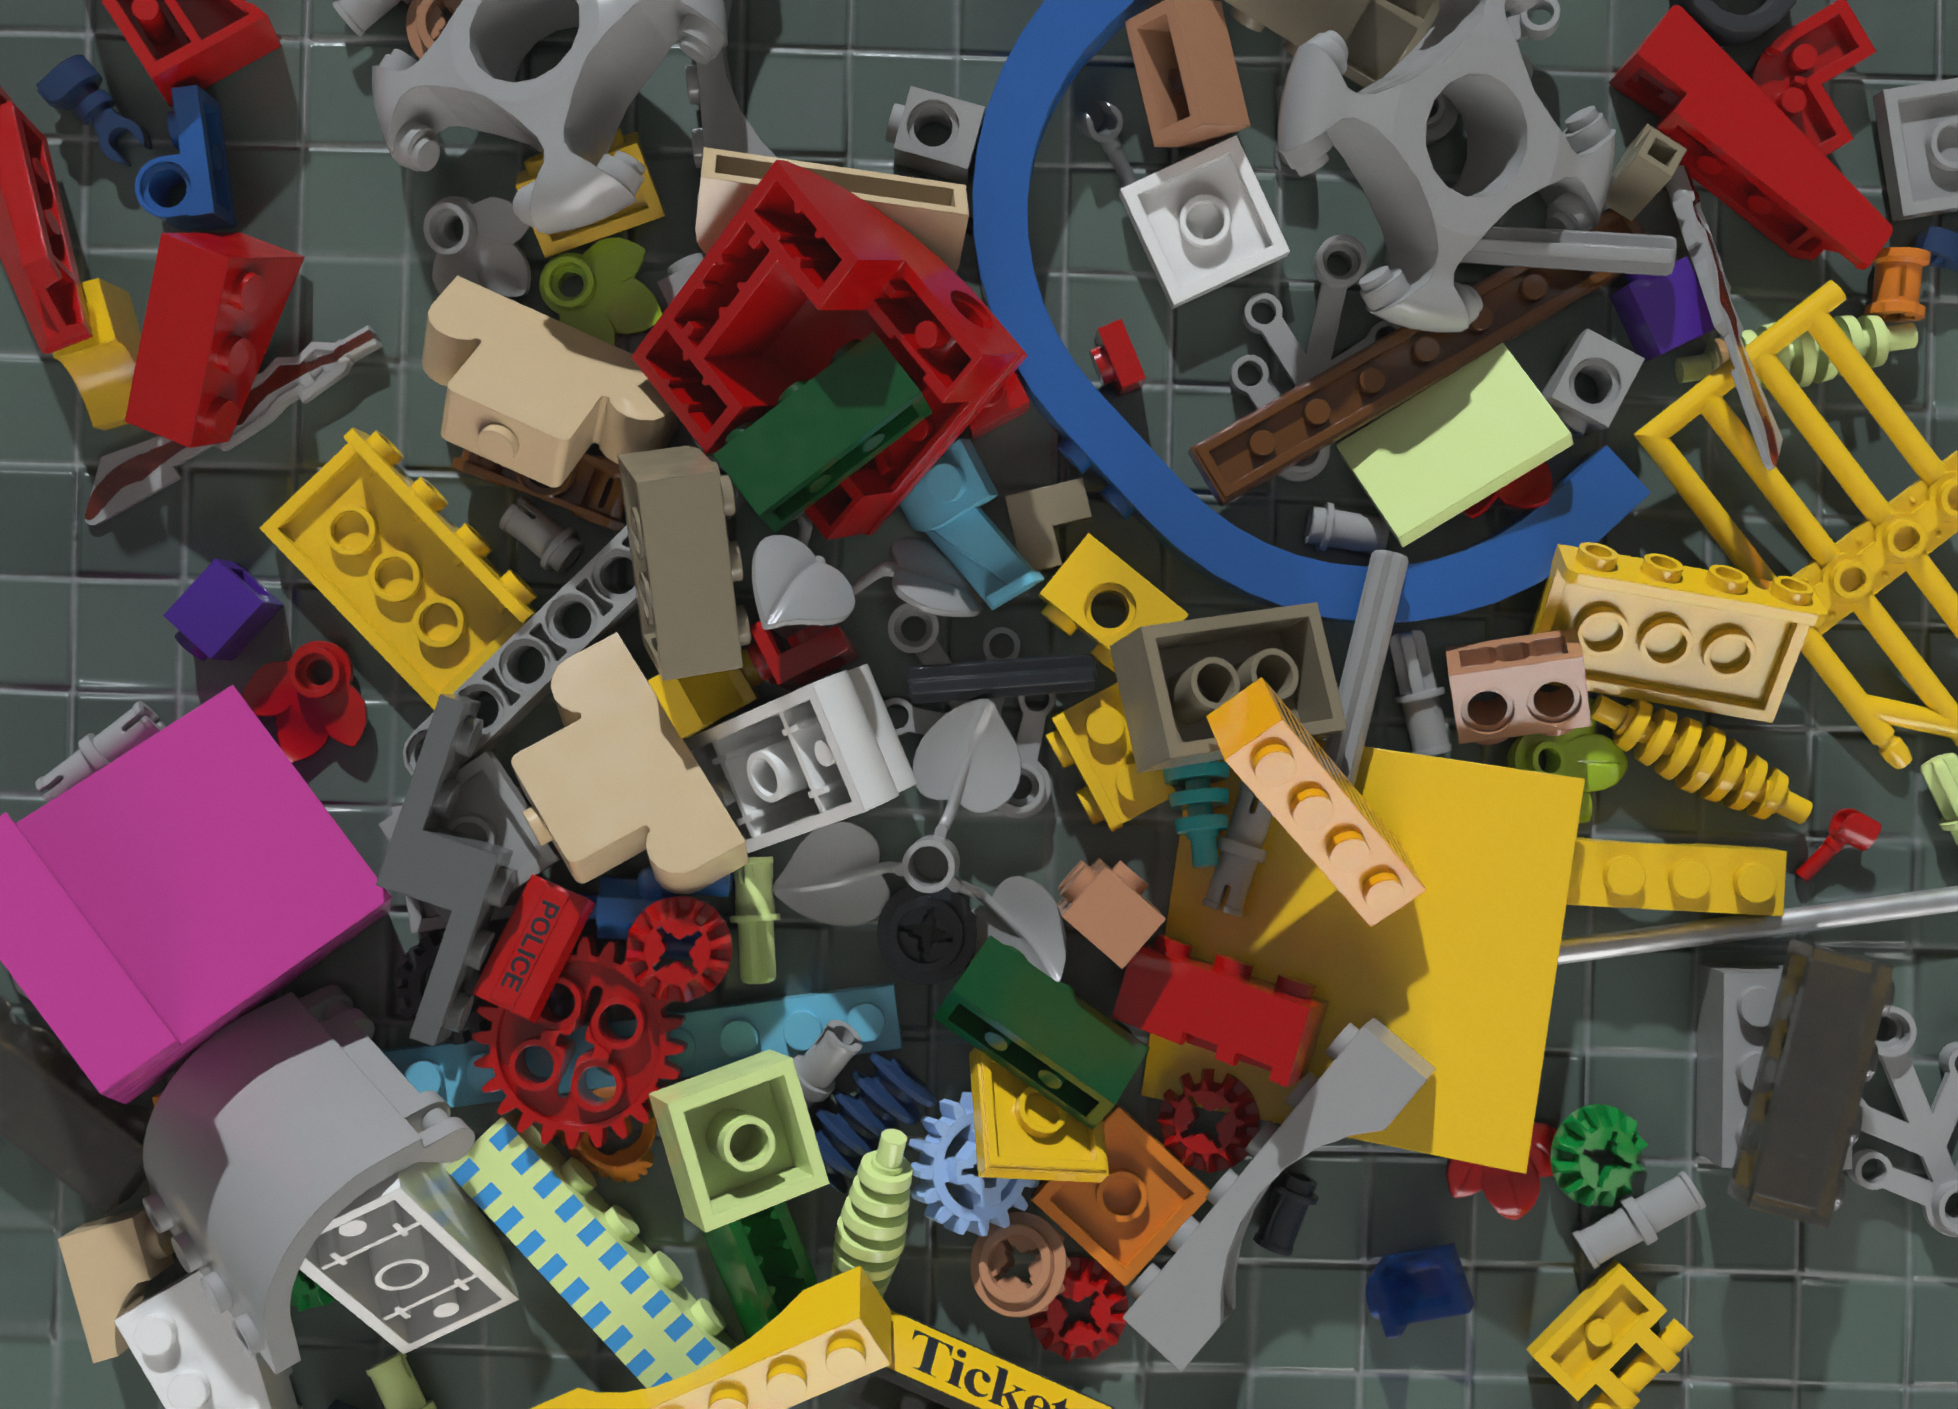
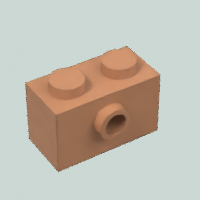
M1164 0L1124 21L1154 147L1204 148L1251 126L1221 1Z
M1099 857L1090 867L1081 860L1057 888L1060 891L1059 895L1062 897L1057 904L1061 916L1121 969L1126 966L1166 920L1161 912L1142 895L1149 885L1121 860L1113 869Z

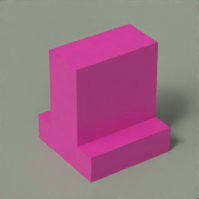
M234 685L223 690L17 823L6 812L0 815V961L98 1092L123 1104L129 1103L183 1065L192 1055V1051L201 1046L219 1030L248 1013L389 914L392 897L385 888L376 885L378 879Z

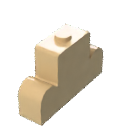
M704 147L695 232L696 241L705 254L709 252L776 160H784L824 177L877 208L917 238L954 273L958 270L969 218L966 185Z
M460 276L455 277L432 303L428 311L422 366L430 379L440 385L447 386L441 436L448 442L544 485L559 487L591 444H598L603 454L618 464L617 455L665 449L681 425L680 419L631 358L632 353Z
M616 632L574 654L558 665L552 675L551 690L565 728L516 753L511 760L520 786L532 806L522 811V814L539 845L543 846L552 841L574 880L578 883H586L647 850L655 880L664 889L674 894H691L700 891L748 864L745 839L683 738L681 739L657 696L619 634Z

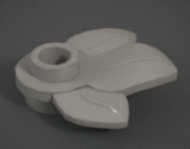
M449 196L436 202L428 211L424 219L423 230L426 241L436 252L432 279L439 294L447 288L456 276H460L505 297H520L528 294L531 283L530 265L525 253L515 242L523 237L529 225L521 222L519 217L514 214L512 201L500 197H489L475 203L465 197ZM459 218H461L464 228L461 240L457 238L454 232L455 222Z

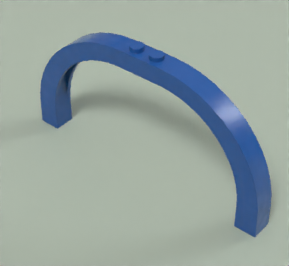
M1044 0L1021 32L1009 54L988 103L977 146L972 191L974 252L984 303L1028 355L1015 370V373L1030 401L1063 439L1056 446L1057 449L1079 473L1083 474L1088 468L1093 471L1106 486L1100 492V495L1124 521L1133 515L1171 553L1204 577L1241 597L1270 608L1318 602L1322 621L1355 624L1368 566L1328 563L1293 554L1259 540L1237 528L1216 513L1179 479L1095 388L1074 362L1056 332L1043 303L1035 276L1028 236L1029 186L1037 152L1051 117L1063 95L1083 67L1125 26L1124 21L1136 16L1152 0ZM1608 445L1589 452L1553 485L1550 501L1546 505L1525 510L1502 529L1454 554L1431 561L1408 564L1394 624L1456 615L1499 602L1538 584L1550 576L1551 564L1557 544L1579 547L1584 542H1598L1651 492Z

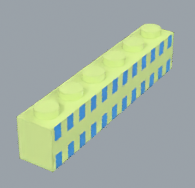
M517 1107L504 1114L481 1135L463 1158L452 1162L446 1168V1171L646 1388L685 1376L719 1359L738 1346L723 1330L726 1327V1323L719 1311L704 1298L696 1301L680 1283L683 1277L675 1263L660 1251L653 1254L638 1238L637 1235L640 1233V1230L630 1214L619 1205L614 1204L610 1207L594 1190L597 1183L591 1172L577 1159L570 1158L567 1160L551 1141L547 1145L541 1143L543 1124L535 1122L524 1132L520 1133L517 1131L519 1120L523 1114Z

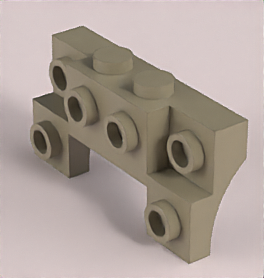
M1224 0L1232 5L1229 14L1242 25L1256 32H1262L1266 26L1287 39L1283 47L1293 56L1301 44L1306 43L1318 33H1325L1328 30L1337 32L1343 38L1348 48L1347 70L1343 75L1364 88L1383 78L1405 58L1427 34L1439 13V0Z

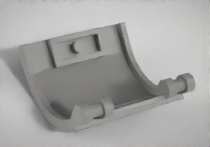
M337 985L324 986L299 999L293 992H290L237 1018L210 1037L184 1062L167 1084L152 1112L144 1138L143 1164L151 1195L143 1198V1205L151 1223L160 1234L168 1229L174 1235L171 1237L172 1246L184 1269L188 1273L198 1269L204 1276L200 1279L201 1285L213 1309L218 1314L229 1310L234 1317L231 1320L232 1328L245 1353L249 1357L260 1353L276 1375L301 1361L290 1316L291 1293L294 1281L307 1253L324 1229L357 1197L383 1180L416 1162L458 1161L471 1150L475 1141L474 1132L461 1118L450 1117L449 1105L437 1092L429 1090L419 1093L371 1040L375 1031L373 1022L363 1011L353 1008L351 998Z

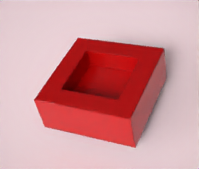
M1122 318L1097 328L1094 338L1097 347L1089 350V355L1101 384L1105 386L1112 383L1118 397L1142 388L1146 376Z

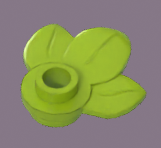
M622 238L601 239L583 255L564 253L554 257L545 265L541 272L539 280L541 296L546 305L560 315V322L611 345H616V334L632 335L652 329L662 315L661 307L654 294L643 283L634 278L641 269L646 250L632 241ZM571 276H579L584 282L583 290L575 297L565 296L562 290L563 283Z
M1588 698L1589 709H1591L1595 700ZM1592 718L1591 726L1575 728L1564 735L1546 736L1537 733L1519 736L1511 745L1507 755L1508 768L1585 779L1579 823H1586L1591 820L1592 797L1590 792L1605 790L1616 785L1628 769V759L1624 751L1616 746L1614 741L1607 736L1595 734L1597 721ZM1542 750L1546 755L1544 771L1538 763V757Z

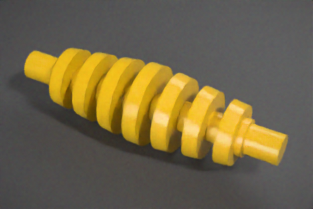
M1599 695L1590 709V717L1612 728L1614 744L1625 752L1635 746L1634 758L1645 766L1655 762V772L1666 780L1675 778L1676 787L1688 793H1694L1698 790L1701 798L1712 802H1718L1723 798L1724 806L1737 811L1747 807L1748 815L1761 820H1765L1772 814L1778 813L1797 824H1802L1810 815L1813 803L1789 791L1788 775L1776 767L1768 770L1766 760L1756 753L1747 755V748L1733 738L1726 741L1725 732L1710 725L1702 729L1700 721L1689 717H1683L1677 722V713L1665 708L1658 709L1652 715L1653 705L1640 699L1626 706L1604 695Z

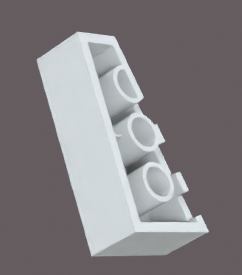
M198 1269L145 1298L114 1320L165 1409H303V1405H297L289 1375L293 1372L292 1367L290 1366L276 1375L260 1353L252 1357L245 1353L232 1328L231 1320L234 1317L229 1310L221 1314L216 1313L204 1293L200 1280L204 1276Z

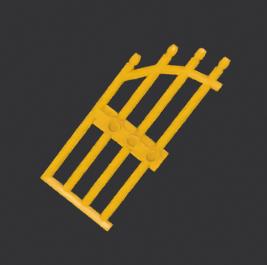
M1829 280L1747 344L1745 350L1757 377L1866 518L1865 521L1834 543L1777 467L1770 471L1765 468L1754 437L1723 398L1726 393L1736 386L1731 371L1735 369L1731 358L1633 435L1734 566L1748 577L1773 581L1776 575L1670 439V437L1698 415L1702 414L1813 558L1810 563L1791 577L1810 584L1816 591L1828 614L1823 626H1810L1801 649L1802 654L1870 742L1879 747L1877 751L1884 760L1895 769H1902L1911 763L1912 756L1900 736L1894 735L1895 730L1892 726L1948 737L1958 747V704L1881 605L1875 594L1906 571L1958 639V594L1928 556L1929 553L1958 532V450L1941 461L1831 316L1830 312L1846 300V295L1834 281ZM1807 330L1919 477L1917 481L1889 502L1879 492L1776 356V354ZM1854 612L1926 707L1866 694L1822 635L1850 613Z

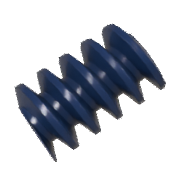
M873 1052L869 1058L877 1074L876 1076L870 1078L855 1070L851 1074L858 1090L854 1097L838 1088L832 1092L840 1109L836 1115L820 1106L814 1110L822 1127L818 1132H814L830 1185L840 1193L845 1194L848 1189L844 1175L852 1179L855 1178L862 1157L871 1151L878 1150L879 1138L884 1130L896 1129L902 1132L897 1119L908 1125H916L920 1121L921 1115L915 1101L927 1107H934L937 1104L936 1098L927 1085L899 1059L893 1058L890 1061Z

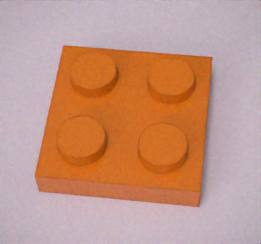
M1117 1102L1103 1118L1109 1175L1101 1183L1044 1180L1031 1194V1199L1126 1287L1173 1237L1185 1221L1207 1200L1205 1197L1211 1189L1187 1166H1183L1182 1162L1169 1149L1164 1147L1156 1137Z

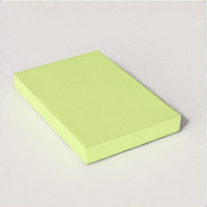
M1503 342L1336 444L1341 457L1402 548L1574 445L1571 432Z

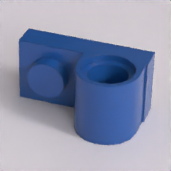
M198 85L171 88L174 110L168 112L167 125L172 143L177 150H180V154L161 156L149 160L140 169L135 179V194L138 202L148 213L180 231L194 232L209 229L213 231L235 228L237 225L220 103ZM186 182L187 190L183 201L177 206L169 208L168 196L171 189L179 183Z

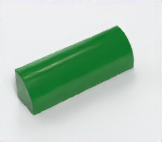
M785 1201L705 1233L701 1230L746 1339L751 1338L779 1315L804 1289L819 1283Z

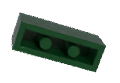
M873 331L863 340L855 339L839 348L832 356L830 365L811 380H801L788 387L779 397L777 406L759 420L748 421L736 427L725 439V446L714 453L713 456L757 515L776 533L933 412L919 388Z
M991 935L933 1016L937 1021L982 1051L1091 1130L1116 1105L1150 1048L1134 1037L1127 1026L1119 1021L1109 1019L1083 1001L1073 988L1064 983L1056 982L1028 962L1027 958L1019 950L1012 946L1004 945Z

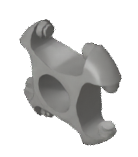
M463 0L440 36L419 61L399 49H393L391 54H385L379 66H372L374 106L383 139L392 158L398 165L410 168L416 172L429 171L436 165L440 155L437 134L452 126L467 127L529 144L544 154V163L538 172L536 180L523 186L516 193L512 205L514 214L519 217L521 222L545 234L569 231L595 223L636 202L635 194L644 181L642 175L646 168L637 159L622 151H617L614 156L607 154L627 107L664 60L670 48L677 40L680 39L681 44L679 47L688 57L704 65H707L710 59L717 57L722 46L728 45V22L724 0ZM579 27L572 48L556 67L536 79L515 82L522 59L538 41L555 31Z
M1439 0V13L1433 27L1417 46L1383 78L1357 93L1347 87L1342 77V74L1347 70L1348 48L1343 38L1337 32L1328 30L1325 33H1318L1306 43L1301 44L1297 49L1289 68L1281 97L1277 150L1283 153L1291 169H1296L1299 176H1305L1328 162L1329 157L1326 152L1334 146L1363 188L1382 230L1390 255L1391 270L1386 265L1376 268L1363 276L1359 281V285L1362 288L1360 294L1366 303L1365 309L1390 323L1415 330L1462 332L1469 328V325L1478 318L1479 312L1482 311L1483 302L1479 294L1472 287L1454 282V272L1462 258L1514 204L1537 191L1548 205L1546 209L1547 229L1588 231L1598 225L1612 179L1616 129H1610L1603 113H1598L1595 106H1589L1577 111L1566 119L1565 124L1567 128L1562 132L1535 93L1505 12L1509 10L1512 16H1516L1532 8L1541 0ZM1440 93L1447 96L1461 113L1468 135L1467 160L1460 179L1452 189L1447 187L1434 171L1426 147L1427 119L1434 100Z

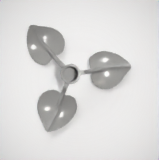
M804 511L793 519H797L799 525L797 539L785 535L766 537L757 546L752 559L753 592L762 628L764 630L773 629L785 639L811 625H833L844 621L854 609V596L884 576L892 577V587L899 598L924 612L950 617H972L979 615L984 609L981 597L934 542L917 537H904L895 540L889 549L891 562H880L850 584L839 570L825 564L826 560L824 557H815L807 547L813 529V522Z
M978 699L965 703L945 714L927 731L916 750L913 760V774L917 781V784H915L917 789L927 798L948 800L940 822L935 828L934 835H927L918 839L906 851L902 862L885 861L879 863L881 850L874 835L864 827L852 822L838 821L812 831L800 843L772 888L773 893L783 903L799 914L822 923L848 927L868 923L881 914L882 909L891 897L888 882L883 874L893 873L898 876H904L912 888L923 893L938 892L947 886L952 892L963 893L983 904L971 910L977 916L976 927L979 943L969 961L970 963L991 935L1004 945H1009L1024 954L1028 962L1056 982H1060L1063 974L1067 952L1065 925L1056 901L1042 885L1022 876H1012L1005 879L997 887L993 896H991L984 889L963 881L956 876L960 865V857L956 846L947 839V835L956 816L959 804L975 813L993 811L1011 798L1017 789L1021 776V757L1018 746L999 714L996 705L989 699Z

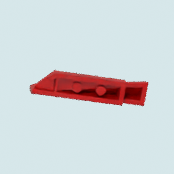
M1679 5L1672 6L1609 81V84L1616 90L1661 118L1653 128L1687 149L1679 165H1684L1685 170H1689L1690 176L1791 257L1813 261L1824 250L1840 253L1854 264L1855 269L1865 270L1871 265L1892 235V225L1683 7Z
M0 86V259L40 351L44 354H50L92 338L93 334L47 138L14 104L12 98Z

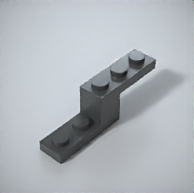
M440 694L376 882L377 886L452 911L409 1036L411 1039L431 1046H436L451 1036L452 1031L460 1033L465 1026L474 1000V995L466 993L473 969L482 970L494 943L495 933L487 930L494 907L502 908L505 905L516 876V871L508 868L513 850L440 826L442 818L450 819L457 807L462 791V782L455 779L463 755L470 757L473 754L483 729V720L476 718L481 702L458 694Z

